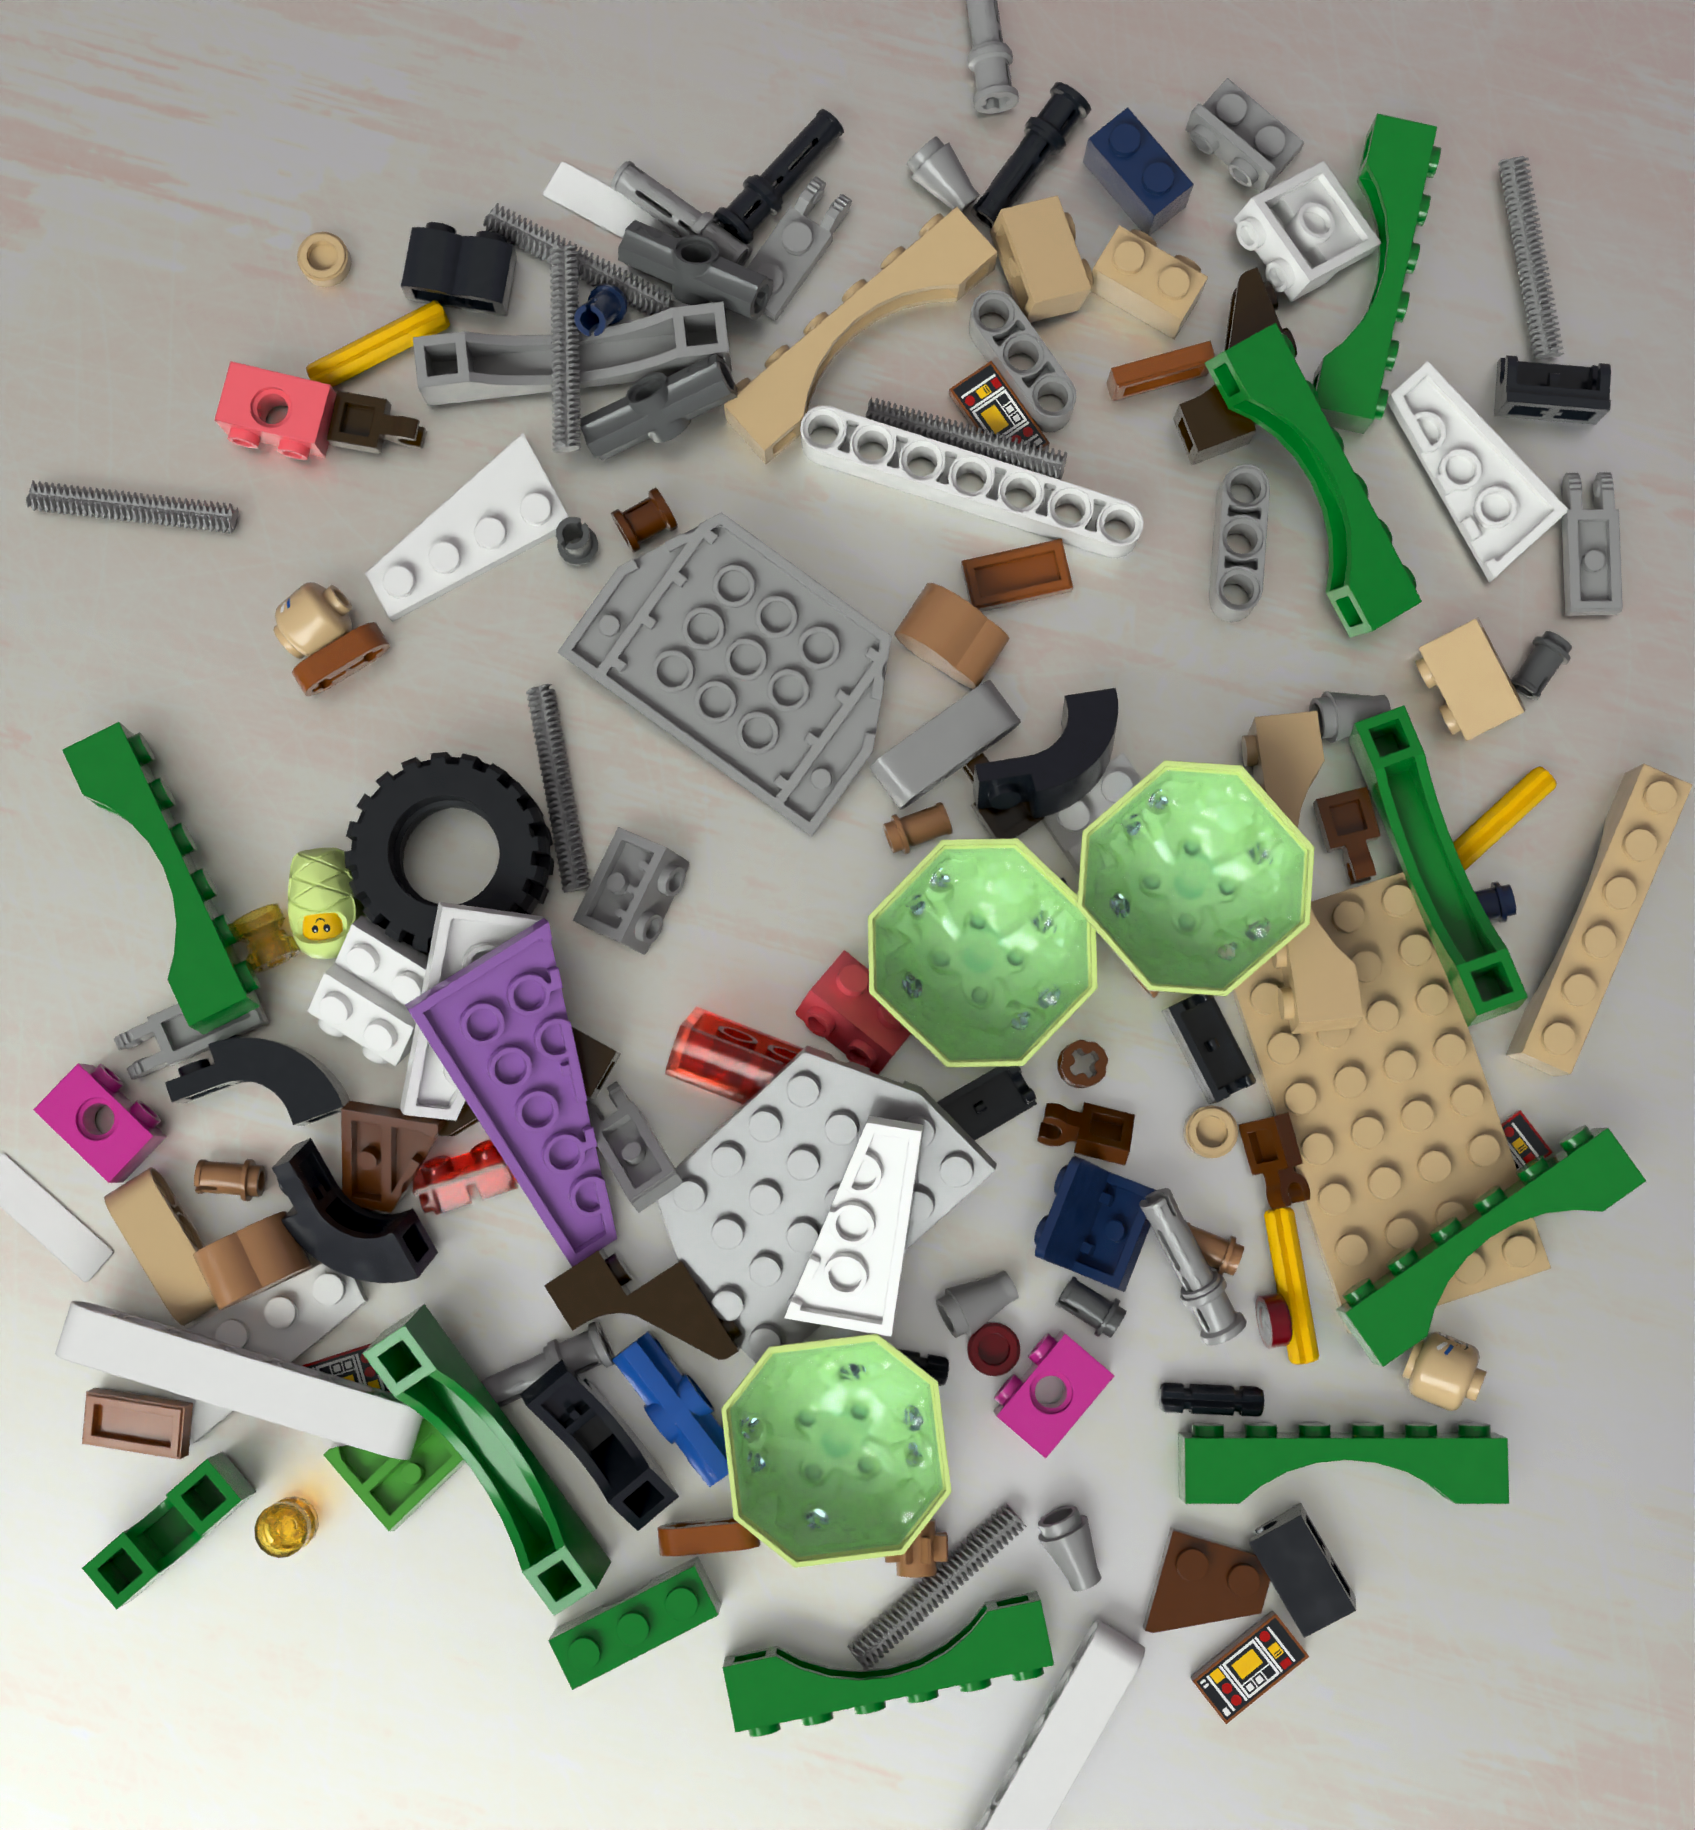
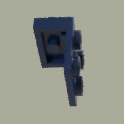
M1073 1156L1069 1164L1065 1165L1057 1175L1054 1185L1056 1197L1049 1215L1044 1216L1037 1226L1034 1237L1036 1244L1035 1256L1125 1292L1151 1226L1139 1203L1141 1200H1146L1145 1197L1156 1190L1111 1173L1085 1159Z

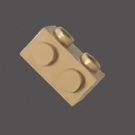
M1058 195L1001 209L990 231V235L995 249L998 251L997 254L1013 299L1028 321L1032 323L1078 311L1092 289V272L1087 260L1081 259L1075 244L1076 230L1073 219L1068 212L1064 213Z
M1119 225L1092 269L1093 284L1091 292L1175 340L1198 302L1208 276L1202 274L1201 268L1191 259L1182 255L1173 257L1159 249L1155 240L1148 234L1136 229L1128 231Z
M1479 617L1419 647L1423 657L1415 661L1416 666L1429 689L1438 685L1446 701V704L1440 706L1439 710L1453 735L1461 731L1465 740L1468 741L1525 712L1526 709Z

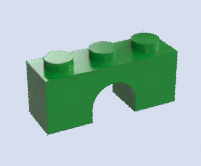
M222 1451L201 1463L166 1494L167 1498L134 1526L122 1532L83 1566L82 1569L117 1610L141 1594L253 1496L256 1490Z
M697 1556L650 1580L647 1586L631 1596L608 1607L601 1605L556 1628L548 1641L571 1689L574 1690L718 1616L722 1604Z

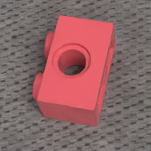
M230 361L215 421L228 435V440L237 445L256 449L259 443L277 446L279 453L290 458L308 460L309 454L325 458L329 445L327 436L336 392L329 384ZM277 406L288 407L287 415L281 422L276 424L266 423L267 415L271 409Z

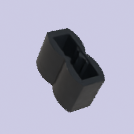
M429 222L426 224V228L412 227L401 288L407 299L425 304L438 301L445 307H458L468 311L491 315L507 314L517 256L514 245L507 243L506 237L491 231H479L476 236H461L456 234L455 228L438 222Z

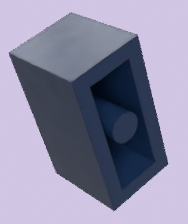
M1128 107L1088 138L1083 163L1142 232L1149 236L1152 235L1186 207L1194 184Z

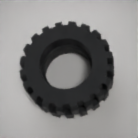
M448 752L431 753V759L422 762L417 757L402 762L403 770L397 774L392 775L388 771L376 780V783L380 786L371 797L364 793L356 807L361 809L362 812L357 822H349L346 837L352 840L351 851L344 852L345 868L350 870L353 876V880L349 882L354 898L360 900L363 904L364 914L373 924L385 929V934L397 942L401 943L404 941L422 953H429L438 904L424 899L412 888L404 872L403 858L407 841L413 830L425 818L443 809L461 808L478 814L491 826L499 845V862L493 878L477 896L459 905L531 915L538 903L544 904L549 892L546 888L548 876L553 875L554 859L551 857L550 846L553 845L550 829L546 826L543 819L544 815L534 799L518 781L514 780L505 770L494 763L489 765L482 762L477 756L464 753L461 757H452Z

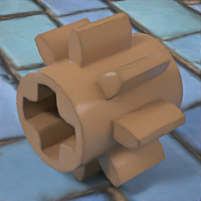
M931 1518L905 1554L885 1557V1562H896L897 1576L919 1578L937 1575V1562L948 1561L947 1532H936V1519Z

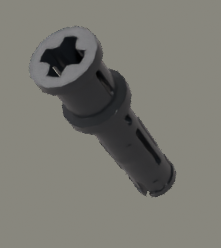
M1056 82L1050 89L1052 97L1037 117H1030L1026 122L1024 129L1026 136L996 175L983 196L972 207L971 213L988 228L992 229L1001 209L1014 205L1048 157L1056 155L1066 146L1065 137L1078 119L1086 118L1090 113L1091 106L1088 101L1069 85L1062 82Z
M825 109L819 110L816 117L787 145L785 150L760 176H749L743 182L744 190L727 208L720 207L714 213V216L718 218V224L745 244H750L753 240L752 233L769 215L776 216L782 209V197L811 168L828 147L844 133V129L837 118ZM809 144H811L810 147H809V148L797 159V161L788 169V167L792 164V162L806 149V147H807Z

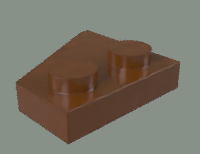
M349 1101L341 1109L342 1192L361 1208L392 1213L402 1201L444 1128L446 1120L403 1115L398 1108Z
M1170 1527L1143 1623V1629L1150 1633L1261 1614L1271 1580L1254 1552Z

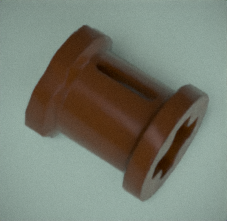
M656 487L649 491L648 498L624 512L619 509L611 512L619 532L633 553L641 549L640 543L667 528L673 531L678 528V524L669 506Z
M1078 1040L1067 1045L1060 1052L1057 1059V1071L1060 1078L1067 1085L1074 1088H1087L1099 1083L1105 1077L1108 1057L1105 1050L1098 1043ZM1075 1050L1081 1056L1089 1053L1093 1056L1095 1061L1089 1066L1092 1072L1089 1078L1085 1073L1074 1075L1071 1072L1070 1067L1075 1063L1072 1053Z

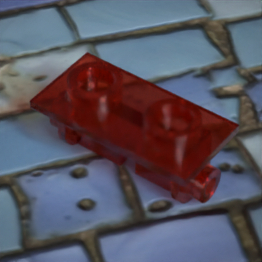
M490 1139L475 1145L468 1153L453 1158L447 1155L437 1156L424 1162L413 1180L412 1192L414 1196L419 1195L424 1213L434 1211L436 1215L472 1204L468 1185L476 1183L480 1196L484 1200L518 1189V1182Z

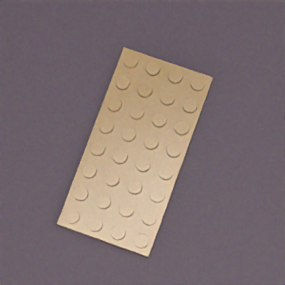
M1403 872L1311 901V908L1320 925L1334 944L1356 964L1364 1017L1355 1028L1291 1034L1289 1019H1281L1278 1006V989L1284 987L1282 967L1274 968L1272 958L1232 991L1273 1115L1289 1112L1303 1164L1294 1166L1293 1169L1306 1179L1310 1188V1200L1303 1201L1338 1307L1346 1302L1342 1295L1352 1286L1366 1278H1370L1372 1283L1387 1274L1390 1270L1386 1264L1396 1255L1410 1247H1413L1418 1252L1431 1243L1433 1239L1429 1234L1437 1226L1452 1217H1457L1459 1221H1462L1475 1212L1477 1209L1474 1207L1473 1202L1481 1195L1497 1186H1500L1504 1191L1520 1180L1516 1174L1517 1168L1469 1029ZM1264 927L1256 928L1252 933V938L1262 941L1268 935L1267 929ZM1232 948L1226 954V959L1229 961H1238L1242 957L1239 948ZM1534 1217L1517 1222L1490 1237L1468 1256L1449 1280L1437 1306L1551 1269ZM1345 1325L1347 1333L1352 1334L1348 1327Z

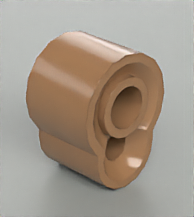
M934 583L926 584L894 634L898 641L917 657L971 689H975L980 685L1010 639L999 626L989 620L968 601Z
M286 1211L257 1221L203 1247L193 1254L219 1310L262 1293L312 1267L305 1249L297 1243L281 1221L287 1214Z

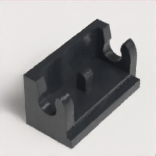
M1506 355V358H1500L1497 362L1494 416L1596 425L1610 411L1611 366L1605 363H1599L1598 366L1583 367L1518 361L1517 356Z
M1195 994L1162 1010L1208 1104L1218 1103L1230 1097L1231 1094L1256 1083V1079L1213 995Z
M1019 1066L996 1067L939 1100L937 1103L975 1141L1037 1104L1035 1099L1037 1098L1032 1088H1029L1021 1074V1068Z
M1302 1503L1297 1504L1292 1509L1255 1530L1257 1535L1249 1539V1544L1304 1638L1356 1611V1597Z

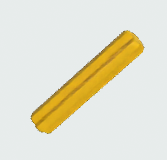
M432 301L308 364L306 367L307 375L312 381L329 384L334 387L412 347L413 337L436 335L446 330L450 326L449 319L442 305L438 301Z
M1539 766L1532 769L1453 842L1464 870H1467L1556 788V780L1545 768Z
M1290 1207L1269 1209L1265 1211L1264 1218L1277 1293L1285 1299L1292 1322V1339L1289 1345H1287L1288 1357L1290 1362L1296 1365L1312 1363L1319 1359V1351L1295 1213Z

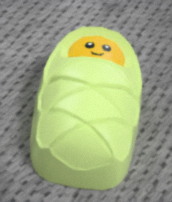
M315 848L300 851L293 857L290 866L288 918L291 932L299 949L315 959L337 958L352 923L360 916L366 918L363 912V904L360 900L354 898L349 882L353 880L352 872L345 868L344 852L346 851L339 848Z

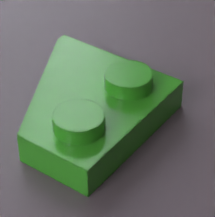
M422 1419L409 1460L390 1458L349 1445L331 1448L323 1454L388 1531H395L466 1463L452 1444L426 1419Z

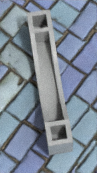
M723 302L671 307L648 317L606 327L605 331L599 336H594V332L591 333V336H586L579 332L578 339L580 341H578L579 344H575L580 345L579 350H576L580 351L578 363L580 366L579 369H575L580 370L579 375H575L580 376L579 388L637 382L646 375L658 372L668 377L714 354H717L720 358L723 357L730 371H732ZM463 331L413 337L418 389L428 406L553 392L552 386L555 384L552 383L554 377L551 374L554 371L551 367L554 365L551 361L554 359L551 355L554 353L551 351V348H553L551 342L554 340L551 339V336L554 334L513 336Z

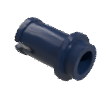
M602 284L594 288L588 297V302L581 305L575 312L574 321L579 331L586 336H591L592 332H594V336H599L608 325L620 322L625 317L628 306L624 293L618 287L610 284Z
M1496 881L1491 883V888L1474 891L1489 920L1498 919L1500 923H1504L1507 921V916L1516 915L1515 898L1509 884L1500 886L1499 882Z

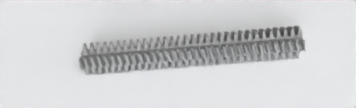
M1520 156L1499 161L1498 166H1500L1499 172H1502L1500 178H1503L1501 183L1504 184L1502 189L1505 190V202H1508L1506 208H1509L1507 214H1510L1508 220H1511L1509 226H1512L1510 232L1513 233L1511 238L1514 239L1512 243L1515 245L1516 263H1519L1517 269H1520L1518 275H1521L1519 281H1522L1520 287H1524L1521 292L1524 293L1522 298L1525 300V312H1528L1526 314V318H1529L1527 324H1530L1528 330H1532L1529 336H1533L1530 342H1533L1531 347L1534 349L1533 355H1536L1534 359L1558 357L1564 354L1558 353V350L1564 348L1557 346V344L1562 343V341L1556 340V338L1561 337V334L1554 333L1560 331V328L1553 327L1558 325L1559 322H1552L1558 316L1551 315L1556 313L1557 310L1550 309V307L1556 305L1549 303V301L1555 299L1550 296L1548 297V295L1553 294L1552 291H1547V289L1552 288V285L1545 284L1551 282V279L1544 278L1550 275V273L1543 272L1548 270L1549 267L1542 266L1547 264L1548 261L1541 260L1547 256L1540 254L1546 250L1541 249V247L1539 248V246L1544 245V243L1538 241L1543 239V237L1537 235L1542 233V230L1535 229L1541 227V224L1534 223L1540 221V218L1533 217L1539 213L1532 211L1538 207L1531 205L1536 203V200H1532V197H1535V194H1531L1534 188L1529 186L1533 184V182L1528 180L1532 176L1527 174L1531 170L1526 168L1530 164L1524 162L1529 160V158Z
M499 203L495 205L484 219L483 226H486V231L492 230V232L503 235L508 240V243L514 242V246L519 245L520 249L525 248V252L530 251L531 255L536 254L537 258L541 257V260H547L548 264L552 261L550 249L557 245H571V241L565 245L566 238H563L562 242H560V235L555 240L554 232L549 237L548 229L544 234L543 226L538 231L537 223L532 228L531 220L526 225L527 218H524L521 222L520 214L515 219L516 212H513L510 216V209L504 213V206L499 211ZM582 247L579 248L578 254H576L579 270L577 274L581 281L586 280L587 284L592 282V287L602 284L618 287L624 293L627 304L631 303L630 306H636L637 310L642 308L641 312H647L648 316L674 306L675 300H671V293L666 298L665 290L660 295V287L655 292L654 284L649 289L650 282L643 286L644 279L637 283L638 276L632 280L633 273L626 277L627 270L622 275L621 267L616 272V264L611 269L610 261L605 266L604 258L599 263L598 255L593 260V252L588 257V250L586 249L584 254H582Z
M572 244L568 246L557 245L550 249L552 253L550 255L552 259L550 261L552 265L550 270L553 272L550 274L553 278L550 280L553 284L550 286V289L553 290L550 292V295L553 297L550 299L553 303L550 307L553 309L551 311L553 315L551 317L553 321L551 326L554 328L551 330L554 334L551 336V339L554 340L551 342L553 346L551 351L554 353L551 355L554 359L551 361L554 365L551 367L554 371L551 376L554 377L552 383L555 384L552 386L554 390L552 392L554 396L552 401L555 403L552 405L555 409L552 411V414L555 415L552 417V420L555 422L552 426L556 428L552 430L553 434H555L552 436L553 440H555L552 445L556 447L552 450L556 453L579 451L581 448L580 445H576L581 442V439H576L580 438L581 433H576L580 432L581 427L577 426L580 425L581 420H576L580 419L581 414H576L580 413L579 410L581 408L578 407L581 402L575 401L580 400V395H575L580 394V389H575L579 388L580 376H575L579 375L580 370H575L579 369L580 366L578 364L580 351H576L579 350L580 345H575L579 344L578 341L580 339H578V335L580 333L574 321L575 312L579 308V295H576L579 291L577 289V285H579L577 273L579 270L576 255L578 251H573L578 247Z
M872 397L869 400L866 418L1052 478L1062 479L1067 452H1064V455L1061 456V450H1058V453L1055 454V450L1052 448L1051 453H1049L1047 446L1045 451H1042V445L1039 446V449H1036V443L1033 444V447H1030V441L1025 446L1023 439L1018 444V438H1015V441L1012 442V437L1009 436L1007 441L1005 434L1000 439L998 432L996 437H993L994 432L991 431L990 435H987V429L982 434L980 427L975 432V426H972V429L969 430V424H966V427L963 428V422H960L958 427L956 420L951 425L952 420L949 418L947 423H945L944 417H942L940 422L938 415L933 420L931 413L929 418H927V413L924 412L923 416H921L920 410H918L916 415L913 408L911 413H909L908 407H906L905 411H902V405H900L899 410L896 409V403L891 408L889 401L887 406H884V400L881 401V404H878V398H876L875 403L872 402Z
M32 480L29 494L26 497L27 507L31 506L33 511L38 509L39 511L45 510V512L51 510V513L57 511L59 514L62 512L68 514L70 512V515L76 513L77 516L83 514L84 517L89 514V517L95 515L96 518L102 516V519L108 516V519L114 517L115 520L121 519V521L127 518V522L133 519L134 522L140 521V523H143L146 520V524L152 522L153 525L157 523L162 525L165 523V526L171 524L172 527L178 525L179 528L184 525V528L190 526L191 529L196 527L197 530L203 527V530L209 528L210 531L215 529L216 532L222 529V533H225L227 530L229 533H232L236 528V520L238 518V507L234 510L231 503H229V509H227L225 503H223L222 508L219 502L214 507L212 501H210L209 507L206 500H204L202 506L200 500H197V505H195L193 499H191V504H189V501L185 498L183 504L180 497L178 498V503H176L174 497H172L170 502L168 496L165 497L164 501L162 495H159V501H157L155 494H153L151 500L149 494L146 495L145 499L143 493H140V498H138L139 496L134 492L132 498L129 491L126 497L124 491H121L120 495L115 490L113 495L111 489H109L107 495L103 488L102 492L96 488L94 493L92 487H89L88 492L85 486H83V489L77 486L75 491L73 485H70L69 489L66 484L61 487L60 483L57 484L56 489L54 483H51L50 486L47 482L43 485L39 481L37 487L34 480Z
M544 684L539 687L530 688L526 694L528 695L527 701H530L528 707H531L529 712L531 713L530 718L533 720V732H536L534 736L536 739L535 745H537L536 751H539L537 756L540 760L539 764H541L540 770H542L544 794L547 795L545 800L548 804L547 808H549L548 814H550L552 838L555 842V852H557L559 876L562 880V890H564V893L589 887L590 884H585V882L590 880V878L584 877V875L589 873L583 871L584 868H587V865H582V862H585L586 859L580 858V856L585 855L584 852H579L580 849H584V846H578L583 840L577 839V837L582 835L576 833L577 830H580V827H575V824H578L579 821L573 820L578 815L572 814L577 809L571 808L576 803L570 802V799L575 797L569 795L570 792H573L572 789H568V786H572V783L566 782L571 777L565 776L570 771L564 770L569 765L563 764V761L568 759L562 758V755H565L566 752L561 751V749L565 748V746L559 744L564 742V739H558L563 733L557 732L562 727L556 726V724L561 723V721L555 720V717L560 716L558 713L554 714V711H557L558 708L552 706L557 704V702L551 701V699L556 698L555 695H550L555 690L553 688L549 689V686L552 684Z
M1008 1504L1007 1507L1009 1509H1006L1004 1506L1001 1507L1004 1514L998 1510L996 1511L999 1518H996L994 1515L991 1516L994 1523L989 1519L986 1520L989 1527H986L984 1524L981 1525L984 1532L977 1528L979 1536L972 1533L974 1541L967 1537L969 1545L962 1542L964 1550L957 1546L959 1554L952 1551L954 1559L948 1555L949 1563L942 1562L944 1568L937 1564L939 1570L937 1575L928 1577L929 1581L923 1577L924 1586L919 1582L917 1583L920 1590L913 1586L912 1590L915 1594L907 1592L910 1599L903 1595L902 1599L905 1603L897 1601L900 1608L893 1604L892 1607L895 1612L893 1613L888 1609L889 1618L883 1613L882 1616L885 1621L883 1622L878 1618L879 1627L873 1622L872 1625L875 1630L872 1631L868 1627L869 1636L863 1631L862 1634L865 1639L862 1640L858 1636L859 1645L853 1640L852 1643L855 1648L852 1649L849 1645L847 1646L866 1671H869L867 1666L873 1667V1662H879L877 1657L883 1658V1653L889 1652L887 1648H894L892 1643L898 1644L899 1641L897 1639H904L902 1634L908 1635V1630L913 1631L912 1625L918 1626V1621L923 1622L922 1616L928 1617V1612L933 1613L932 1607L938 1608V1603L943 1604L942 1598H949L947 1593L953 1595L952 1589H959L957 1584L964 1585L962 1580L968 1581L967 1575L974 1576L972 1570L978 1572L977 1566L984 1567L981 1561L988 1563L987 1557L994 1558L991 1552L998 1554L997 1548H1004L1001 1543L1008 1545L1007 1539H1014L1011 1534L1018 1536L1019 1534L1016 1530L1021 1532L1024 1530L1021 1525L1027 1527Z

